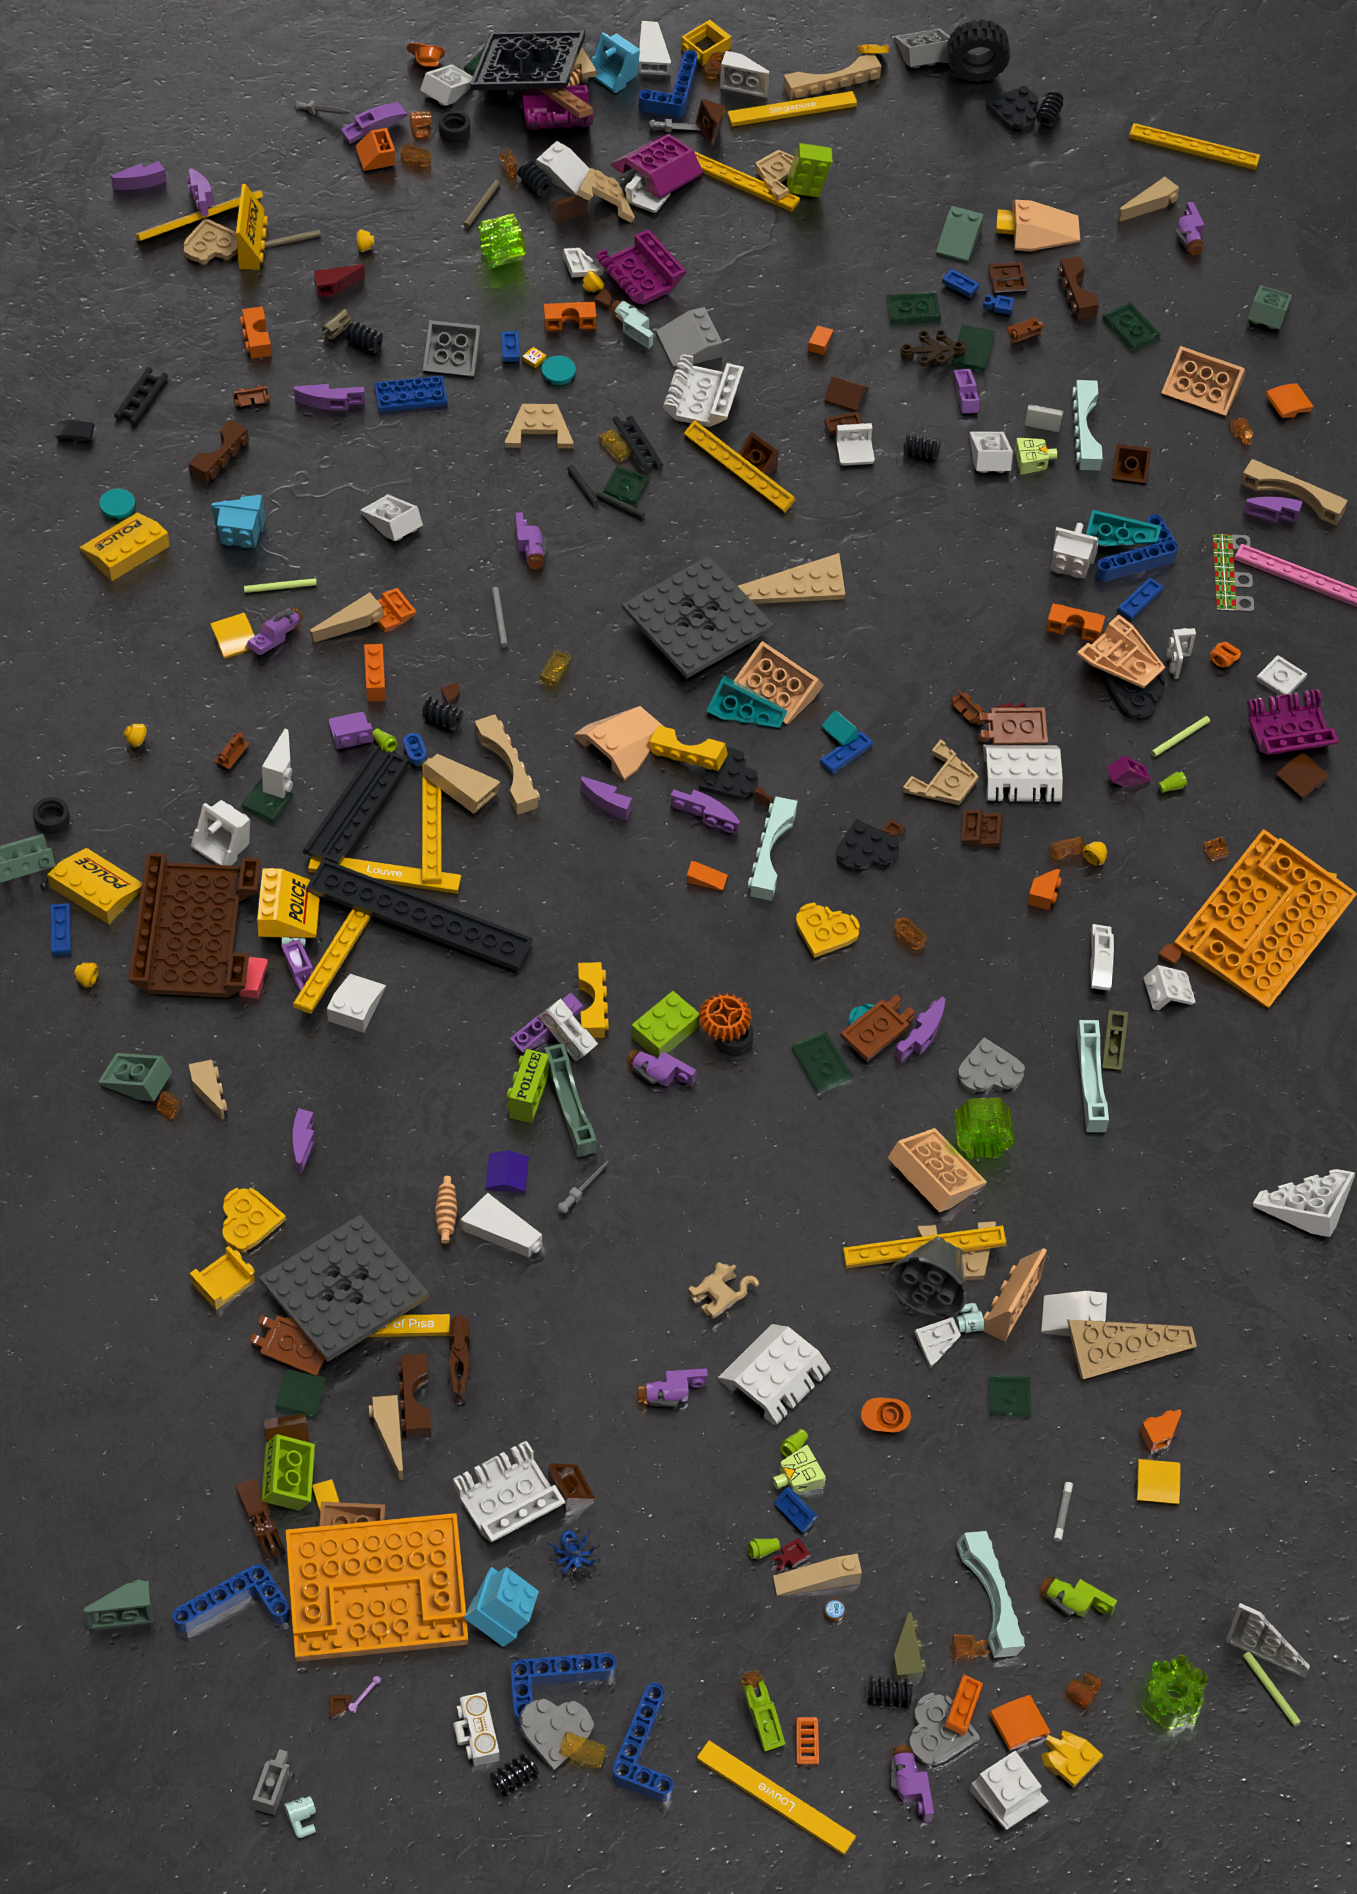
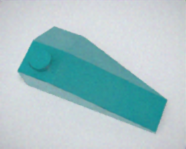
M1092 510L1086 535L1097 537L1098 546L1150 544L1158 542L1161 526Z
M723 676L706 710L724 720L749 722L780 728L788 712L786 709L726 676Z

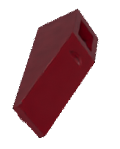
M364 264L314 271V283L318 297L336 295L365 278Z

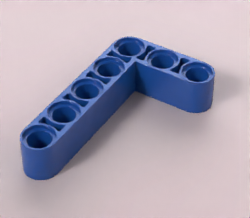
M693 50L684 52L673 93L641 90L639 92L638 108L643 112L673 117L683 116L697 70V52Z
M1153 514L1147 520V523L1161 526L1157 543H1151L1152 545L1100 559L1097 564L1096 578L1099 581L1106 582L1173 563L1176 559L1178 544L1161 516Z
M256 1564L177 1607L173 1611L172 1618L175 1629L180 1633H186L256 1594L271 1620L276 1624H284L290 1617L289 1605L266 1567ZM257 1575L263 1576L262 1579H254V1577ZM237 1586H244L242 1590L235 1589ZM267 1592L274 1593L272 1596L269 1597L264 1596V1594ZM219 1596L226 1597L222 1601L216 1600V1598ZM199 1607H206L204 1611H198L197 1609ZM277 1609L285 1610L283 1613L280 1614L275 1613ZM182 1617L188 1618L184 1622L178 1621V1619Z
M595 1653L514 1661L511 1665V1688L515 1723L520 1726L521 1716L518 1713L523 1710L525 1705L533 1701L532 1685L611 1679L616 1674V1657L611 1653ZM607 1663L610 1664L612 1667L606 1669L603 1668L602 1665ZM583 1665H587L590 1667V1669L582 1670L580 1667ZM566 1667L569 1670L566 1672L559 1671V1668ZM545 1669L547 1670V1672L544 1674H540L537 1672V1670ZM522 1670L525 1674L517 1675L515 1672ZM522 1690L526 1691L527 1694L524 1696H520L517 1694V1692Z
M651 1683L644 1691L613 1765L612 1778L614 1783L620 1787L660 1802H666L673 1795V1780L667 1775L638 1765L664 1703L665 1691L663 1686L659 1683ZM655 1693L658 1694L660 1697L657 1699H653L649 1695ZM647 1712L650 1713L652 1716L649 1718H645L641 1714ZM639 1731L642 1732L644 1735L642 1737H636L634 1736V1733ZM633 1751L636 1754L634 1756H627L625 1753ZM625 1770L628 1774L621 1776L617 1772ZM640 1778H646L648 1782L642 1784L639 1783L637 1780ZM666 1786L669 1790L663 1792L658 1787Z

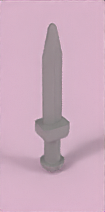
M297 101L295 103L297 110H308L310 114L314 115L317 111L335 114L350 113V111L338 107L317 105L316 101H310L309 103Z
M666 119L665 122L654 120L649 122L651 129L663 128L665 132H671L672 129L701 131L697 124L672 123V119Z
M609 1161L603 1164L579 1189L573 1187L570 1190L569 1196L564 1202L558 1204V1210L561 1213L568 1212V1208L574 1202L578 1203L582 1199V1191L604 1169Z

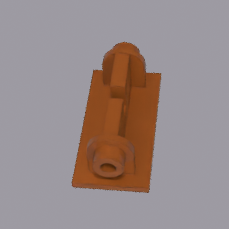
M1037 317L1007 327L1011 344L1042 333L1041 330L1044 328V324L1042 321L1039 322Z
M263 385L255 386L253 389L248 390L240 388L233 394L235 406H239V408L251 406V399H254L255 405L270 401L268 386L264 387Z
M957 690L959 696H954L951 699L952 706L960 713L967 709L963 716L971 724L977 725L976 717L979 716L980 712L985 711L979 704L974 705L971 702L972 698L966 692L962 693L960 690Z
M241 732L235 733L214 762L230 770L250 745L249 742L244 740V734Z

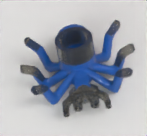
M590 1529L586 1531L582 1542L573 1531L567 1530L563 1532L560 1542L563 1550L558 1549L557 1545L553 1542H547L557 1554L565 1555L564 1558L559 1560L556 1557L550 1558L551 1562L561 1564L570 1560L565 1568H561L558 1571L559 1574H565L570 1566L574 1565L573 1571L570 1574L572 1582L575 1581L574 1574L577 1580H581V1574L586 1578L587 1572L592 1577L590 1569L581 1564V1561L590 1566L601 1562V1559L589 1561L581 1557L592 1555L594 1550L600 1547L599 1544H596L589 1551L582 1552V1548L585 1546L587 1538L591 1533Z

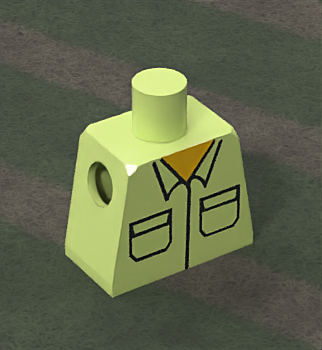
M1016 438L1015 453L1020 475L1046 470L1048 460L1057 459V449H1047L1045 440Z
M808 1445L782 1460L779 1467L780 1475L772 1478L776 1489L787 1485L796 1494L822 1488L825 1486L826 1480Z

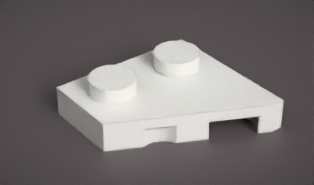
M580 248L563 249L562 254L571 277H585L588 271H594L598 276L603 275V269L601 267L597 268L593 264L594 260L587 256Z
M953 1317L916 1329L914 1332L929 1368L933 1367L961 1336Z

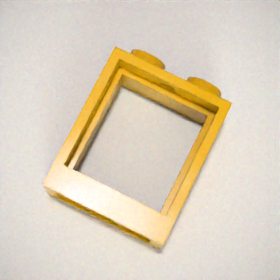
M708 20L681 37V50L683 52L688 50L697 52V62L704 66L731 49L732 36L714 22ZM708 37L716 44L704 52L694 45Z

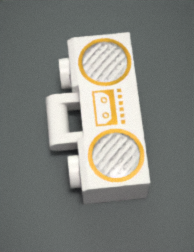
M559 999L538 1017L560 1044L564 1043L566 1051L576 1062L598 1043L580 1025L566 1004Z
M486 1692L461 1697L460 1705L457 1706V1713L459 1719L463 1718V1720L453 1723L458 1745L469 1744V1746H466L468 1760L472 1759L474 1766L500 1761ZM468 1727L470 1736L465 1737L463 1728Z

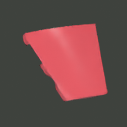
M249 957L246 988L239 991L240 996L259 998L263 986V978L268 966V959Z

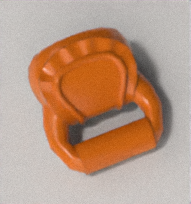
M1228 642L1217 644L1209 654L1211 661L1222 668L1231 666L1241 656L1240 650Z

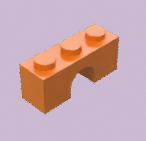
M595 302L544 304L545 331L562 330V323L566 320L576 321L579 324V329H596Z
M263 307L242 309L243 316L240 317L241 327H245L242 331L243 338L247 339V342H245L246 352H250L251 359L271 356L268 332H261L266 331Z
M1053 603L1046 631L1064 635L1067 627L1077 626L1082 630L1081 639L1095 642L1101 636L1105 616Z
M366 644L364 649L367 702L386 701L383 644Z

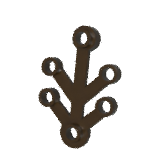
M944 330L936 331V339L943 341L947 345H941L930 338L927 331H920L919 340L929 346L912 347L910 344H904L900 348V356L908 360L913 358L914 354L930 353L919 357L920 366H928L935 358L937 365L944 366L953 356H963L967 351V345L962 341H953L946 336Z

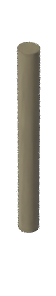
M498 180L492 183L465 220L463 225L466 228H469L499 187L500 182Z
M320 230L265 241V248L321 237Z

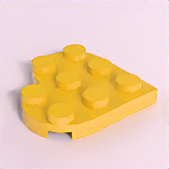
M809 903L800 908L796 917L797 929L814 958L848 946L858 940L860 926L858 920L852 914L849 916L848 914H843L842 911L832 912L827 906L824 908L823 906L816 905V903Z
M235 1188L224 1198L223 1211L227 1219L223 1223L222 1235L228 1246L241 1253L258 1245L286 1220V1216L253 1188Z

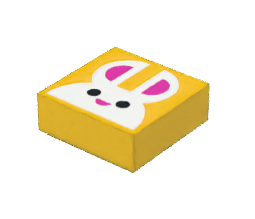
M532 347L522 356V361L533 368H537L546 360V354L535 347Z

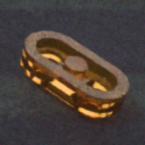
M715 52L710 56L704 68L706 77L715 79L720 76L721 63L725 54Z
M411 144L403 145L400 148V156L403 160L419 166H427L432 161L431 153L425 149Z
M1076 837L1055 842L1049 846L1048 851L1052 858L1062 859L1066 856L1081 854L1086 845L1083 838Z
M899 918L895 921V934L913 949H922L926 945L927 936L925 932L910 919Z

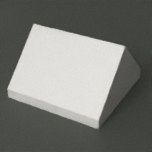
M1030 404L1028 405L1025 426L1059 432L1064 411Z

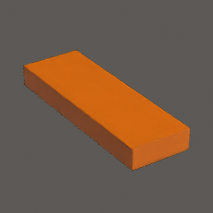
M963 1674L944 1727L963 1736L966 1734L983 1683Z

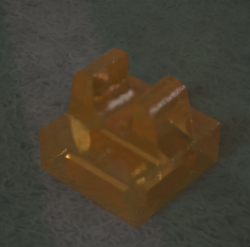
M1223 837L1210 840L1203 845L1204 850L1212 861L1229 855V849Z
M164 1091L161 1093L156 1109L172 1119L176 1117L183 1100H179L174 1094Z

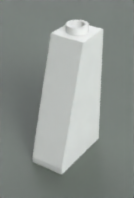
M642 21L638 73L670 75L671 60L658 22Z
M489 1193L461 1218V1230L528 1258L533 1253H537L542 1247V1234Z

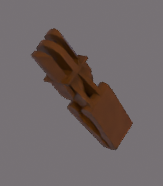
M458 1315L452 1319L449 1327V1346H452L449 1366L454 1402L461 1403L465 1402L469 1378L467 1346H470V1327L467 1319L464 1316ZM459 1366L462 1367L463 1371L460 1381V1392L458 1389L459 1382L455 1375Z
M254 1478L236 1485L249 1523L254 1525L252 1528L265 1560H270L265 1545H268L273 1558L278 1557L274 1541H276L280 1554L284 1555L286 1552L278 1535L277 1527L273 1519L270 1520L268 1505L266 1502L261 1501L262 1491L257 1479Z

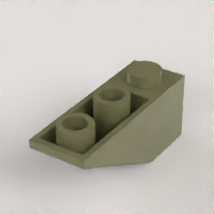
M908 1612L892 1662L895 1680L900 1678L901 1683L905 1679H908L909 1682L921 1681L923 1672H926L925 1660L920 1657V1652H922L921 1640L916 1637L918 1624L916 1619L913 1620L912 1612Z

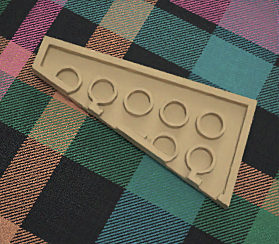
M839 553L738 586L754 604L845 599Z
M1067 1319L1081 1379L1197 1347L1191 1326Z

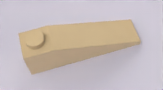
M1163 177L1119 209L1118 221L1121 222L1167 207L1178 199L1179 187L1166 177Z
M369 592L310 629L312 640L315 643L368 627L384 617L383 608Z
M398 1396L372 1397L373 1405H369L370 1418L374 1417L375 1428L399 1480H404Z
M858 1554L831 1558L774 1575L773 1581L776 1595L779 1597L860 1584L862 1571Z

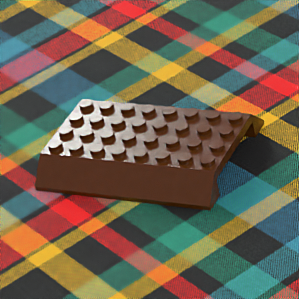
M147 853L128 982L149 994L228 998L245 989L249 953H233L239 902L258 891L261 858H242L241 866L169 863L164 853Z

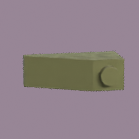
M1107 1011L1102 1068L1122 1070L1128 1012Z

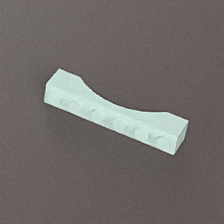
M1077 380L1076 387L1072 388V397H1075V400H1073V410H1076V413H1074V423H1077L1074 435L1078 437L1075 441V449L1078 450L1076 453V463H1079V470L1100 471L1103 459L1102 446L1091 435L1086 421L1089 412L1097 403L1098 382L1093 380Z
M775 797L774 804L770 803L768 814L771 815L770 818H766L764 829L767 830L766 833L762 832L760 840L762 848L758 847L756 854L758 862H754L752 868L754 877H750L748 882V888L751 889V897L769 901L773 900L777 885V874L770 860V851L778 837L793 827L798 801Z
M1079 1020L1076 1033L1086 1132H1106L1109 1115L1101 1075L1099 1020Z
M987 1531L964 1533L956 1542L962 1562L980 1579L988 1593L992 1606L993 1621L988 1641L993 1657L1017 1656L1025 1647L1024 1637L1021 1635L1018 1619L1014 1614L1011 1598L1008 1596L1005 1587V1580L1001 1575L998 1560L995 1558L992 1541L989 1539Z

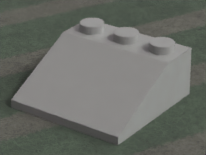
M940 28L894 36V40L905 63L911 68L921 67L920 65L924 64L931 66L935 65L936 62L949 63L947 43L950 36Z
M705 307L687 311L656 330V334L673 369L677 368L680 355L682 354L693 356V364L722 357L723 343Z
M429 320L423 371L474 377L481 344V326Z

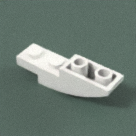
M1092 924L1091 988L1110 991L1113 972L1114 934H1111L1110 926Z

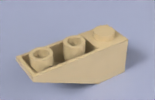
M212 1060L189 1064L194 1092L221 1119H225L224 1111H227L225 1099L221 1100L220 1096L223 1094L222 1084L217 1083L216 1079L220 1078L218 1067L213 1066Z

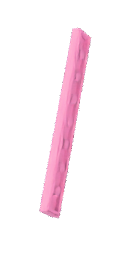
M1244 544L1240 545L1234 560L1357 607V588Z

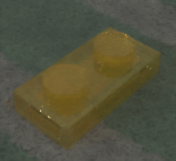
M614 429L599 435V441L618 462L633 455L628 444Z
M554 650L540 674V680L557 686L572 660V655Z
M565 1732L559 1754L593 1767L601 1768L607 1746L576 1734Z

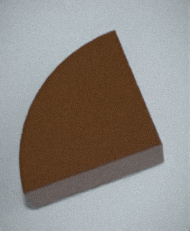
M603 288L594 298V302L609 309L611 306V295Z
M458 682L441 688L447 704H452L459 694Z
M756 786L754 803L770 806V803H773L772 796L767 795L763 788Z
M890 819L881 831L890 834L892 837H898L906 832V828Z
M329 1695V1719L336 1718L346 1712L351 1703V1695Z

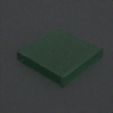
M616 466L603 493L636 505L649 481V476Z
M261 778L241 803V807L274 823L293 798V793L287 792L284 798L263 792Z
M286 1369L275 1409L298 1414L305 1413V1415L316 1417L326 1385V1377Z
M989 1375V1416L1031 1417L1030 1377Z

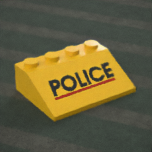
M242 184L236 228L239 269L260 270V263L264 261V253L262 251H265V240L263 238L267 236L265 226H268V216H265V209L246 184Z
M137 512L82 545L79 549L106 577L114 581L170 545L168 532L157 521Z
M88 848L60 861L47 874L51 889L108 925L141 892L142 882Z
M263 869L257 917L258 937L316 938L320 896L307 891L310 879L284 869Z

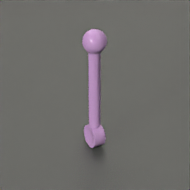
M374 1676L373 1682L354 1703L349 1704L348 1709L351 1713L357 1711L358 1704L376 1684L381 1682L379 1676Z

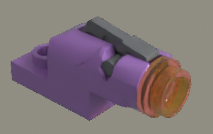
M1188 202L1186 210H1184V216L1180 217L1175 233L1187 251L1197 255L1203 250L1201 237L1204 223L1194 202Z
M523 512L516 513L518 552H525L526 561L530 568H541L545 559L547 538L542 536L538 526H527V519L523 520Z
M288 608L279 612L272 619L262 624L260 634L249 639L247 647L261 655L283 643L286 633L300 624L303 618L301 611L297 608Z
M633 1049L626 1061L637 1074L651 1084L657 1082L668 1086L674 1077H677L682 1083H687L691 1086L696 1081V1070L664 1051L657 1059V1057L646 1054L641 1050Z
M707 1368L666 1371L665 1382L658 1381L638 1386V1402H644V1404L651 1406L676 1407L679 1402L688 1401L689 1386L699 1388L707 1385Z
M901 1745L895 1747L891 1762V1788L898 1791L902 1802H917L918 1814L922 1815L923 1822H931L934 1810L927 1771L919 1772L910 1746Z

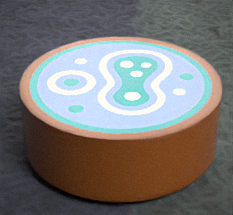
M832 1599L825 1604L824 1615L829 1621L838 1622L844 1618L846 1607L842 1601Z

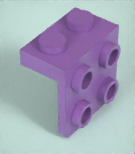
M364 712L329 719L330 729L337 749L373 742L371 723L367 722Z

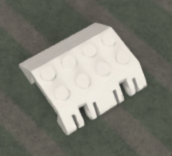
M680 355L677 364L678 370L674 372L668 390L669 395L666 396L663 409L677 421L692 423L695 420L700 425L711 427L726 420L744 367L727 363L724 372L693 366V356Z
M983 745L988 780L986 790L987 801L996 800V787L997 799L1002 801L1003 787H1009V801H1014V791L1016 788V801L1032 802L1034 788V800L1039 802L1040 787H1046V802H1051L1052 788L1053 802H1062L1061 754L1057 745Z
M771 1324L718 1377V1380L732 1392L738 1387L765 1409L764 1418L773 1425H777L783 1419L782 1417L788 1414L780 1400L782 1399L786 1406L793 1409L815 1387L807 1373L809 1372L813 1379L820 1382L831 1369L821 1353L791 1328Z
M527 1441L518 1444V1449L516 1446L511 1448V1453L516 1462L512 1466L508 1456L503 1452L500 1454V1458L495 1456L482 1463L481 1467L479 1465L474 1467L479 1483L474 1485L468 1471L463 1473V1477L459 1475L452 1479L462 1505L480 1534L490 1542L565 1504V1500L556 1486H550L534 1461V1451Z

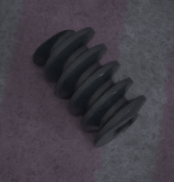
M1051 91L1046 94L1036 114V119L1042 126L1052 127L1055 124L1063 107V96L1060 93Z
M533 161L522 165L518 169L517 175L539 196H545L549 192L552 179Z
M355 322L354 325L352 323L349 324L344 335L345 340L356 343L357 346H362L364 349L374 353L379 351L383 341V333L380 332L377 335V330L372 331L371 327L366 328L364 324L360 326V322Z
M907 432L903 450L905 449L906 455H909L912 451V455L916 456L919 452V457L922 458L926 453L927 459L932 455L933 460H936L939 456L941 440L937 443V439L934 438L930 442V436H928L924 441L923 435L917 439L915 433L910 438L909 432Z
M429 696L422 709L423 719H429L433 723L436 722V724L442 725L445 728L449 727L450 730H455L462 721L463 710L457 713L458 708L454 707L451 711L452 706L450 704L445 708V702H441L438 705L439 701L435 699L432 703V697Z
M871 1675L868 1684L867 1701L869 1697H872L873 1703H876L879 1697L881 1703L885 1704L886 1699L889 1698L890 1705H893L895 1699H897L899 1706H902L904 1700H906L908 1706H911L913 1682L910 1685L909 1680L905 1679L903 1684H901L900 1678H896L893 1684L891 1677H888L884 1683L882 1676H879L877 1682H875L874 1676Z
M524 1753L519 1755V1759H512V1764L505 1763V1769L502 1767L497 1768V1774L495 1772L489 1774L491 1784L501 1798V1791H504L507 1795L510 1794V1786L517 1790L516 1782H519L522 1786L525 1785L524 1777L532 1781L531 1773H534L537 1777L540 1776L539 1770L532 1758Z

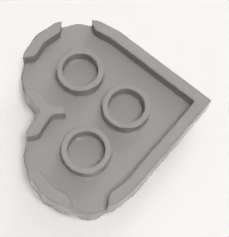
M984 1037L960 1065L958 1078L960 1085L966 1091L974 1094L975 1092L983 1091L986 1093L992 1088L999 1091L1011 1088L1014 1090L1023 1081L1025 1066L1016 1057Z
M934 1693L927 1694L918 1701L915 1708L914 1717L917 1726L912 1731L909 1746L914 1757L926 1767L945 1762L980 1738L971 1724H969L964 1736L944 1727L953 1700L947 1695L944 1697L939 1694L934 1695Z
M547 1699L535 1700L525 1705L520 1712L519 1728L522 1735L551 1770H555L586 1741L594 1727L588 1710L576 1701L565 1702L556 1706Z

